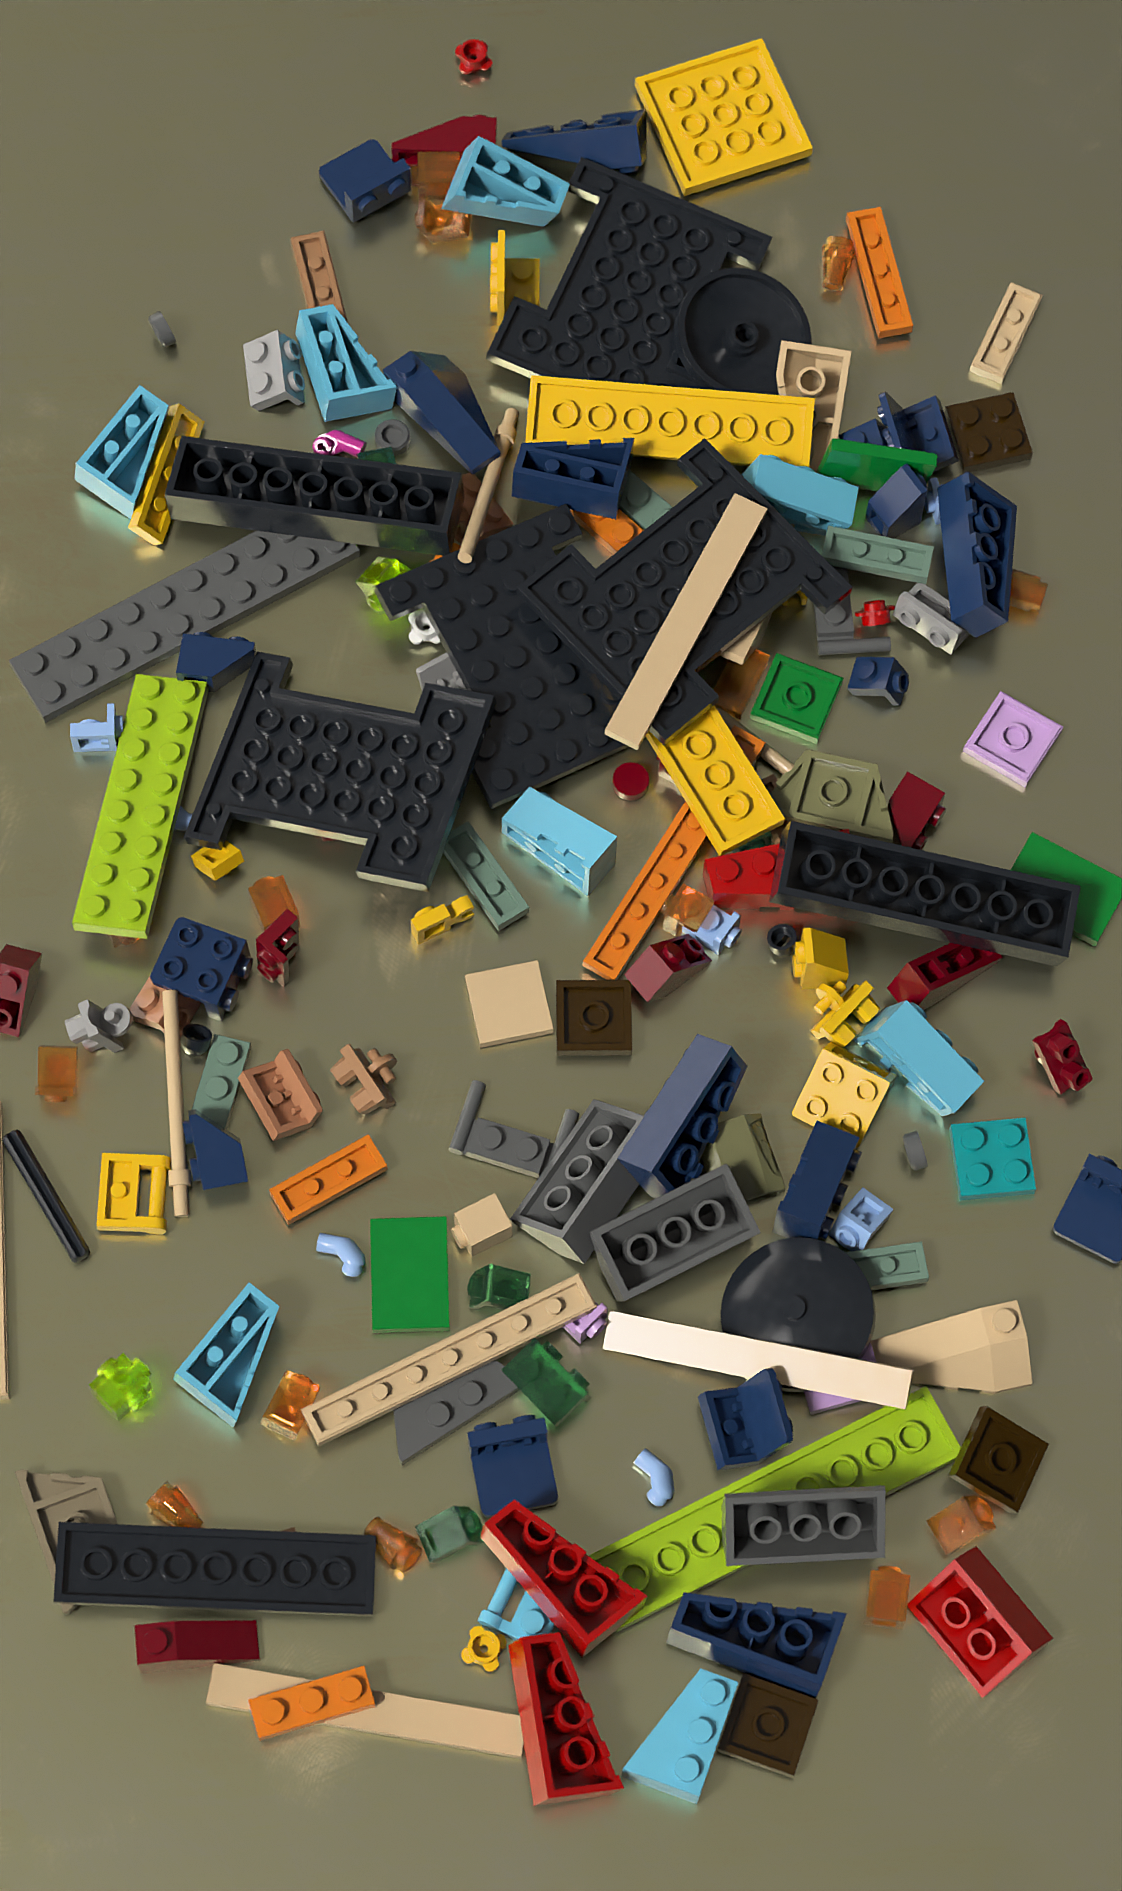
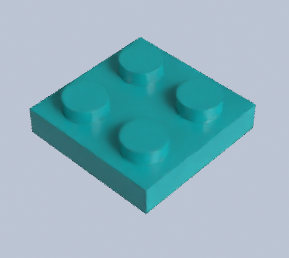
M1026 1118L950 1125L949 1131L959 1201L1035 1194L1036 1184Z

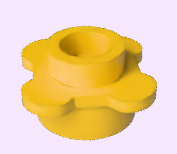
M475 1626L470 1630L468 1647L462 1650V1659L467 1664L474 1662L482 1665L487 1672L495 1671L499 1666V1654L501 1650L506 1648L507 1640L502 1634L495 1635L485 1630L482 1626ZM486 1645L488 1651L482 1652L480 1650L481 1646Z

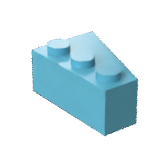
M478 136L464 150L441 209L544 227L559 214L570 183Z
M331 304L299 310L295 334L324 422L392 409L397 386L391 379L387 380L377 367L376 359L372 354L368 355L360 345L358 336L336 307Z
M139 385L76 462L74 480L131 519L167 417L169 405Z
M762 454L741 474L790 524H795L794 528L799 532L826 536L828 526L848 529L852 525L859 487L848 484L842 478L827 477L814 472L809 467L795 466L783 462L777 456Z
M529 787L502 817V833L586 896L591 894L615 866L617 836L554 801L545 792H538Z
M908 1000L882 1009L853 1040L861 1047L866 1042L883 1056L879 1063L887 1070L894 1065L909 1080L906 1086L941 1116L955 1113L984 1082L977 1074L979 1072L977 1066L970 1059L964 1056L961 1057L951 1047L953 1045L951 1039L944 1032L938 1029L935 1030L928 1023L926 1013L917 1004L909 1003Z
M250 1282L177 1369L173 1377L175 1382L233 1428L279 1309V1305Z
M700 1668L625 1765L621 1777L697 1804L738 1682Z

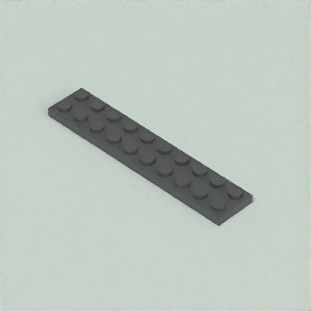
M255 531L10 659L9 663L43 721L46 723L179 653L183 633L205 632L213 635L360 557V551L356 544Z

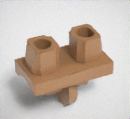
M347 1044L340 1050L344 1057L330 1071L344 1087L357 1078L360 1080L364 1087L349 1097L359 1113L366 1115L380 1106L389 1109L397 1103L380 1079L382 1076L387 1085L396 1080L391 1071L397 1064L393 1054L389 1053L381 1056L378 1050L374 1048L367 1053L372 1062L370 1064L360 1048L353 1049L351 1044Z

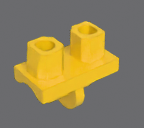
M867 980L863 981L861 985L854 984L842 997L840 995L847 989L844 983L838 981L833 987L821 983L816 989V994L820 1001L814 1006V1009L821 1015L828 1008L830 1010L810 1031L817 1039L826 1037L832 1043L845 1047L857 1034L845 1021L849 1014L852 1012L862 1024L867 1023L876 1015L880 1007L869 994L874 988Z

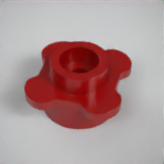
M470 39L456 47L455 55L460 59L459 70L463 74H471L472 71L479 69L487 71L492 67V60L487 55V43L477 39Z
M873 600L864 602V608L855 612L856 617L862 618L863 626L883 625L891 622L890 611L895 609V605L885 606V600Z

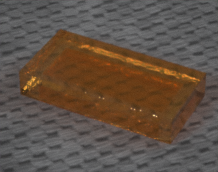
M755 649L743 665L728 659L714 688V691L719 695V700L715 707H720L732 717L741 720L770 661V655Z

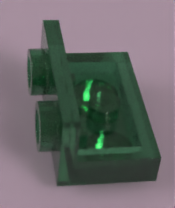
M534 1337L501 1371L557 1427L583 1401L586 1403L591 1399L590 1394L585 1390L590 1383L575 1368L568 1372L559 1363L563 1356L548 1340L541 1345Z

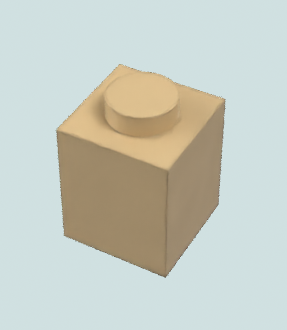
M495 1193L454 1213L455 1226L451 1228V1232L460 1249L467 1247L471 1257L512 1237V1224Z

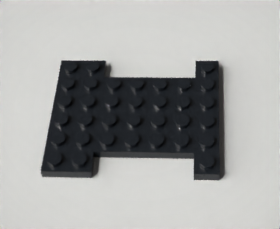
M581 157L569 181L570 186L567 192L597 204L547 310L514 296L487 351L486 360L529 378L533 375L703 389L684 367L677 365L680 358L675 346L674 322L678 307L684 296L696 282L714 271L721 270L726 258L758 271L771 244L772 236Z
M705 438L682 455L677 463V466L698 488L596 569L570 544L518 585L516 593L621 701L734 494L736 493L768 508L766 516L649 729L664 746L713 707L719 700V695L698 674L700 670L799 590L825 615L850 595L853 588Z
M563 504L478 541L470 563H463L458 559L459 549L377 584L374 589L390 622L423 608L466 689L495 696L497 704L472 771L491 809L521 796L529 787L537 789L630 747L605 735V729L616 711L620 700L516 593L518 585L556 556L555 550L581 539L583 533L567 504Z
M257 651L185 832L184 838L187 844L222 850L233 819L365 845L356 869L358 878L429 892L497 704L495 696L425 683L414 713L292 691L284 689L293 668L291 658Z

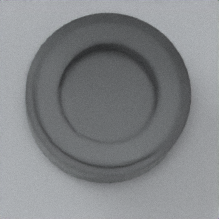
M158 311L149 316L148 321L161 345L166 348L176 343V339L162 313Z
M386 420L379 424L375 430V445L386 456H399L409 448L410 431L399 420Z
M914 1131L904 1134V1137H902L912 1170L916 1171L928 1167L918 1132Z

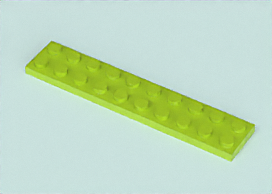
M927 1386L910 1394L907 1409L885 1406L588 1555L606 1568L607 1566L620 1576L619 1578L629 1586L639 1589L648 1596L643 1608L619 1627L616 1632L680 1601L684 1592L694 1594L749 1566H726L722 1542V1503L725 1494L885 1486V1496L954 1462L961 1447Z

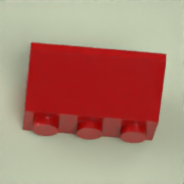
M977 1546L955 1558L906 1604L982 1698L1025 1665L1054 1639Z

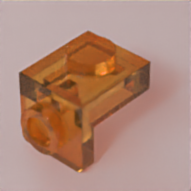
M427 196L419 198L418 211L415 213V223L418 230L432 244L469 237L471 214L441 209L443 204L435 206Z
M683 883L676 895L671 894L661 910V914L664 915L663 930L676 936L681 926L697 932L713 908L714 900Z
M40 1045L38 1047V1085L35 1087V1095H44V1101L65 1102L67 1101V1096H73L77 1092L78 1046Z
M286 1370L260 1424L295 1441L305 1421L301 1409L314 1403L320 1386L313 1383L310 1378L303 1374H295Z
M977 1495L963 1496L927 1520L929 1527L946 1555L956 1552L981 1534L989 1533L996 1529L992 1520L994 1518L992 1509L984 1499L979 1498Z

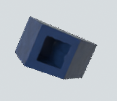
M905 464L868 501L865 518L879 536L895 539L921 523L928 491L924 478L918 472L914 473L909 465Z
M205 632L183 633L176 669L177 680L205 681L208 685V692H216L250 669L256 655L255 642H250L246 638L238 636L225 639L213 637Z
M189 1110V1121H184L182 1124L186 1144L194 1143L197 1158L189 1159L193 1181L201 1180L203 1190L247 1182L248 1177L240 1138L198 1110Z

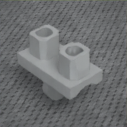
M87 999L78 1003L81 1014L65 1020L69 1038L75 1044L82 1042L85 1049L89 1052L105 1047L116 1053L124 1049L123 1043L116 1037L122 1036L129 1031L132 1026L133 1016L130 1009L123 1004L113 1003L103 1009Z

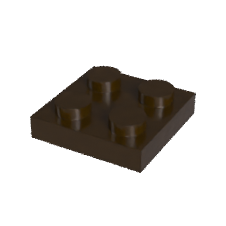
M1013 392L945 407L944 414L963 474L968 471H979L1032 458L1033 451Z
M556 980L557 1056L632 1055L631 982L629 980Z
M981 1406L948 1476L1007 1512L1018 1513L1049 1443L990 1407Z
M743 1673L717 1752L793 1778L819 1700Z

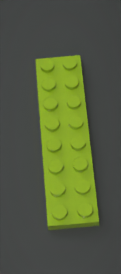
M136 674L123 723V732H121L72 921L75 931L142 939L148 938L209 691L207 682L187 679L181 681L177 680V678Z

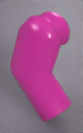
M333 430L317 437L313 442L312 448L316 454L334 456L346 452L361 458L367 443L340 430Z

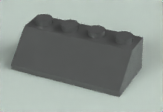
M593 1099L510 1220L557 1254L585 1264L594 1251L589 1231L615 1219L639 1185L617 1158L644 1115Z
M727 1163L589 1231L599 1266L616 1301H626L761 1233Z
M885 1486L725 1494L722 1503V1542L726 1566L885 1558Z

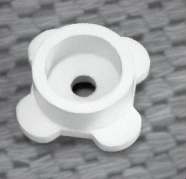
M423 609L410 613L408 621L412 624V631L409 633V640L413 644H420L422 641H432L434 644L441 643ZM429 625L430 628L428 630H425L423 626Z

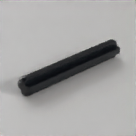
M18 1129L7 1133L2 1138V1141L70 1259L74 1263L85 1259L90 1255L89 1247L23 1134Z

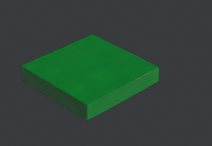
M776 653L750 713V719L817 744L844 678Z

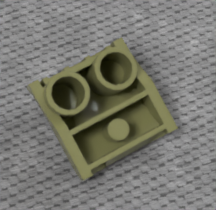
M761 1113L744 1114L719 1122L717 1129L719 1133L714 1144L708 1142L700 1158L699 1164L704 1166L700 1176L727 1163L745 1201L773 1192H784L786 1189L771 1149Z

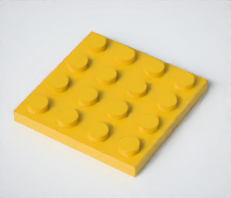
M762 38L635 78L637 92L684 196L812 155L813 147Z

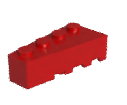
M849 829L839 831L850 834ZM780 843L705 859L702 875L709 902L719 909L778 907L780 910H794L793 907L769 902Z
M515 1499L483 1525L480 1535L482 1540L582 1658L638 1613L648 1597L646 1594L622 1581L617 1573L607 1566L605 1568L589 1557L584 1549L576 1543L572 1544L556 1533L555 1528Z
M560 1632L524 1636L508 1645L534 1806L609 1796L624 1789L619 1775L615 1774L609 1756L611 1755L605 1740H601L593 1721L595 1716L589 1702L586 1703L578 1685L580 1680Z

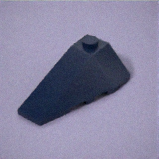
M646 109L601 115L600 120L595 121L593 124H587V122L577 119L561 125V130L554 131V126L545 125L507 132L501 140L502 147L575 163H579L581 157L610 169L618 168L619 173H629L637 171L647 158Z
M409 351L382 370L387 380L391 379L397 386L394 402L472 475L501 456L498 445L465 373L445 355Z

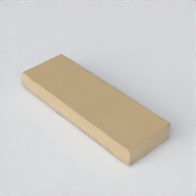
M1012 282L1010 283L971 364L970 372L997 383H1003L1042 301V294Z

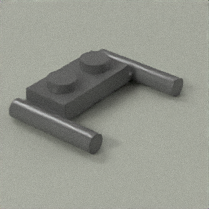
M832 566L849 583L847 569ZM850 595L825 615L813 603L818 655L891 651L890 637L854 639Z
M473 1080L448 1150L458 1155L463 1154L467 1157L539 1178L577 1124L580 1114L575 1110L565 1109L554 1143H550V1139L478 1117L476 1120L475 1117L486 1084Z

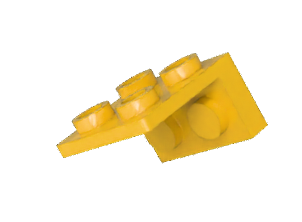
M498 230V242H491L490 312H497V326H500L514 296L539 306L540 258H505V230Z
M830 1041L822 1049L792 1111V1115L812 1126H815L818 1120L858 1136V1148L885 1094L892 1088L897 1075Z

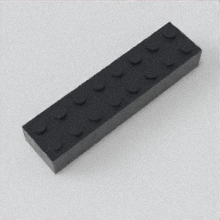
M181 436L165 491V499L170 518L174 520L445 556L452 551L465 494L462 473Z
M790 821L781 834L769 902L1057 967L1069 958L1080 886Z

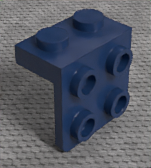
M375 139L362 143L319 168V177L353 223L411 191V168L403 158L393 163Z
M886 391L879 394L881 406H878L877 410L884 426H888L891 435L887 437L889 447L937 454V466L934 472L959 461L941 401L936 395L903 409Z
M180 917L176 919L151 972L150 979L155 986L166 990H177L180 995L204 1003L208 1017L222 1021L226 1011L231 1012L237 1002L239 992L236 989L241 978L246 979L253 965V958H251L247 940Z
M1089 1154L1053 1225V1231L1056 1235L1109 1262L1118 1264L1122 1261V1170L1117 1168V1164L1110 1158L1101 1155L1095 1157Z
M773 1368L761 1370L738 1387L704 1391L697 1396L717 1470L758 1465L793 1441V1424L787 1415L782 1397V1386Z
M523 1415L514 1418L512 1424L497 1426L496 1422H487L476 1425L474 1431L467 1432L481 1513L485 1517H493L514 1499L529 1510L552 1506L557 1503L558 1492L547 1442L548 1432L545 1417L536 1419L535 1415Z

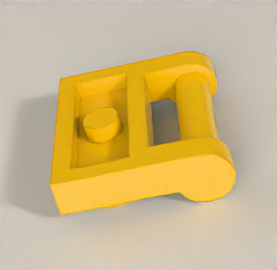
M102 1153L97 1229L104 1231L146 1232L156 1235L166 1233L167 1220L164 1219L166 1176L167 1172L171 1170V1158L165 1155ZM141 1170L152 1171L148 1217L137 1216Z

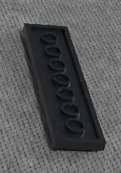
M58 1522L53 1603L372 1617L376 1535Z

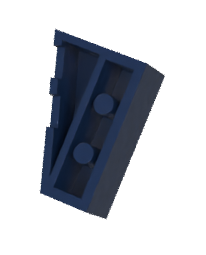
M623 438V443L602 444L601 439L589 440V444L567 445V441L521 443L513 470L512 497L556 507L567 504L570 510L616 520L632 464L634 438Z
M818 1120L816 1121L801 1155L796 1172L791 1177L785 1198L780 1202L777 1209L773 1233L786 1238L802 1237L827 1240L834 1222L833 1218L828 1217L833 1204L841 1206L848 1185L842 1183L846 1172H855L862 1154L861 1151L856 1150L859 1140L858 1136Z

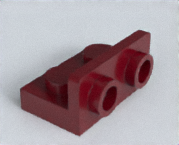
M288 908L256 938L257 963L259 964L257 969L268 981L273 983L277 980L283 987L289 982L288 960L293 957L299 948V945H297L299 943L298 917Z

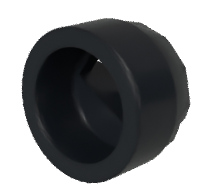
M776 925L770 929L767 935L769 948L775 955L787 957L795 952V942H798L796 931L790 925ZM788 937L791 938L789 942L785 946H783L786 943Z
M200 1024L186 1025L181 1035L182 1049L187 1055L193 1057L202 1055L210 1047L212 1032L209 1028Z

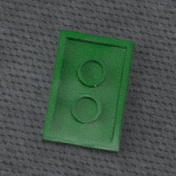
M833 438L816 473L827 477L842 478L848 484L859 487L858 489L878 491L901 466L908 464L914 473L918 472L921 474L927 484L937 466V454Z
M1034 832L1030 834L1011 868L1012 871L1079 885L1080 892L1072 935L1096 947L1122 900L1121 877Z
M447 1216L370 1219L372 1332L450 1331Z

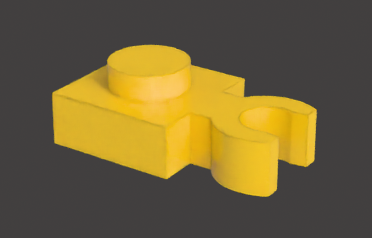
M468 895L456 899L448 906L442 904L437 907L428 906L421 909L411 919V932L417 944L424 943L451 930V925L472 918L474 916L472 911L474 906Z

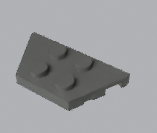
M494 1360L394 1409L398 1456L401 1465H404L528 1385L526 1378Z

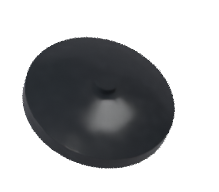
M748 268L721 269L701 278L684 296L678 307L674 322V340L679 358L690 376L703 389L779 395L776 372L781 340L812 345L809 321L797 298L787 287L773 277Z
M812 1238L781 1239L754 1251L744 1259L732 1274L721 1303L722 1332L862 1359L870 1345L875 1328L876 1309L874 1296L860 1267L839 1248ZM781 1385L783 1391H790V1392L811 1391V1390H806V1389H801V1388H796V1387Z

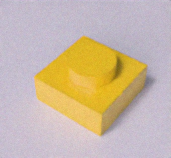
M226 840L222 850L203 847L191 855L194 866L214 881L227 875L231 870L244 862L241 850Z

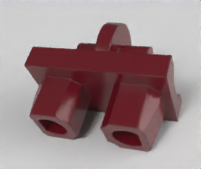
M1059 1019L1049 1032L1032 1040L1035 1046V1057L1040 1064H1043L1054 1091L1060 1095L1069 1088L1079 1091L1092 1081L1093 1077L1083 1060L1078 1043L1074 1039L1066 1021Z

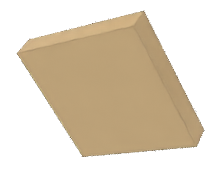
M538 960L465 975L466 988L480 1048L553 1033L552 1020Z

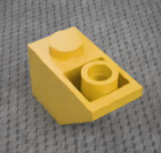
M803 928L801 941L795 942V955L792 956L794 977H800L801 990L817 989L821 983L833 987L838 981H841L846 986L849 970L844 938L813 928Z

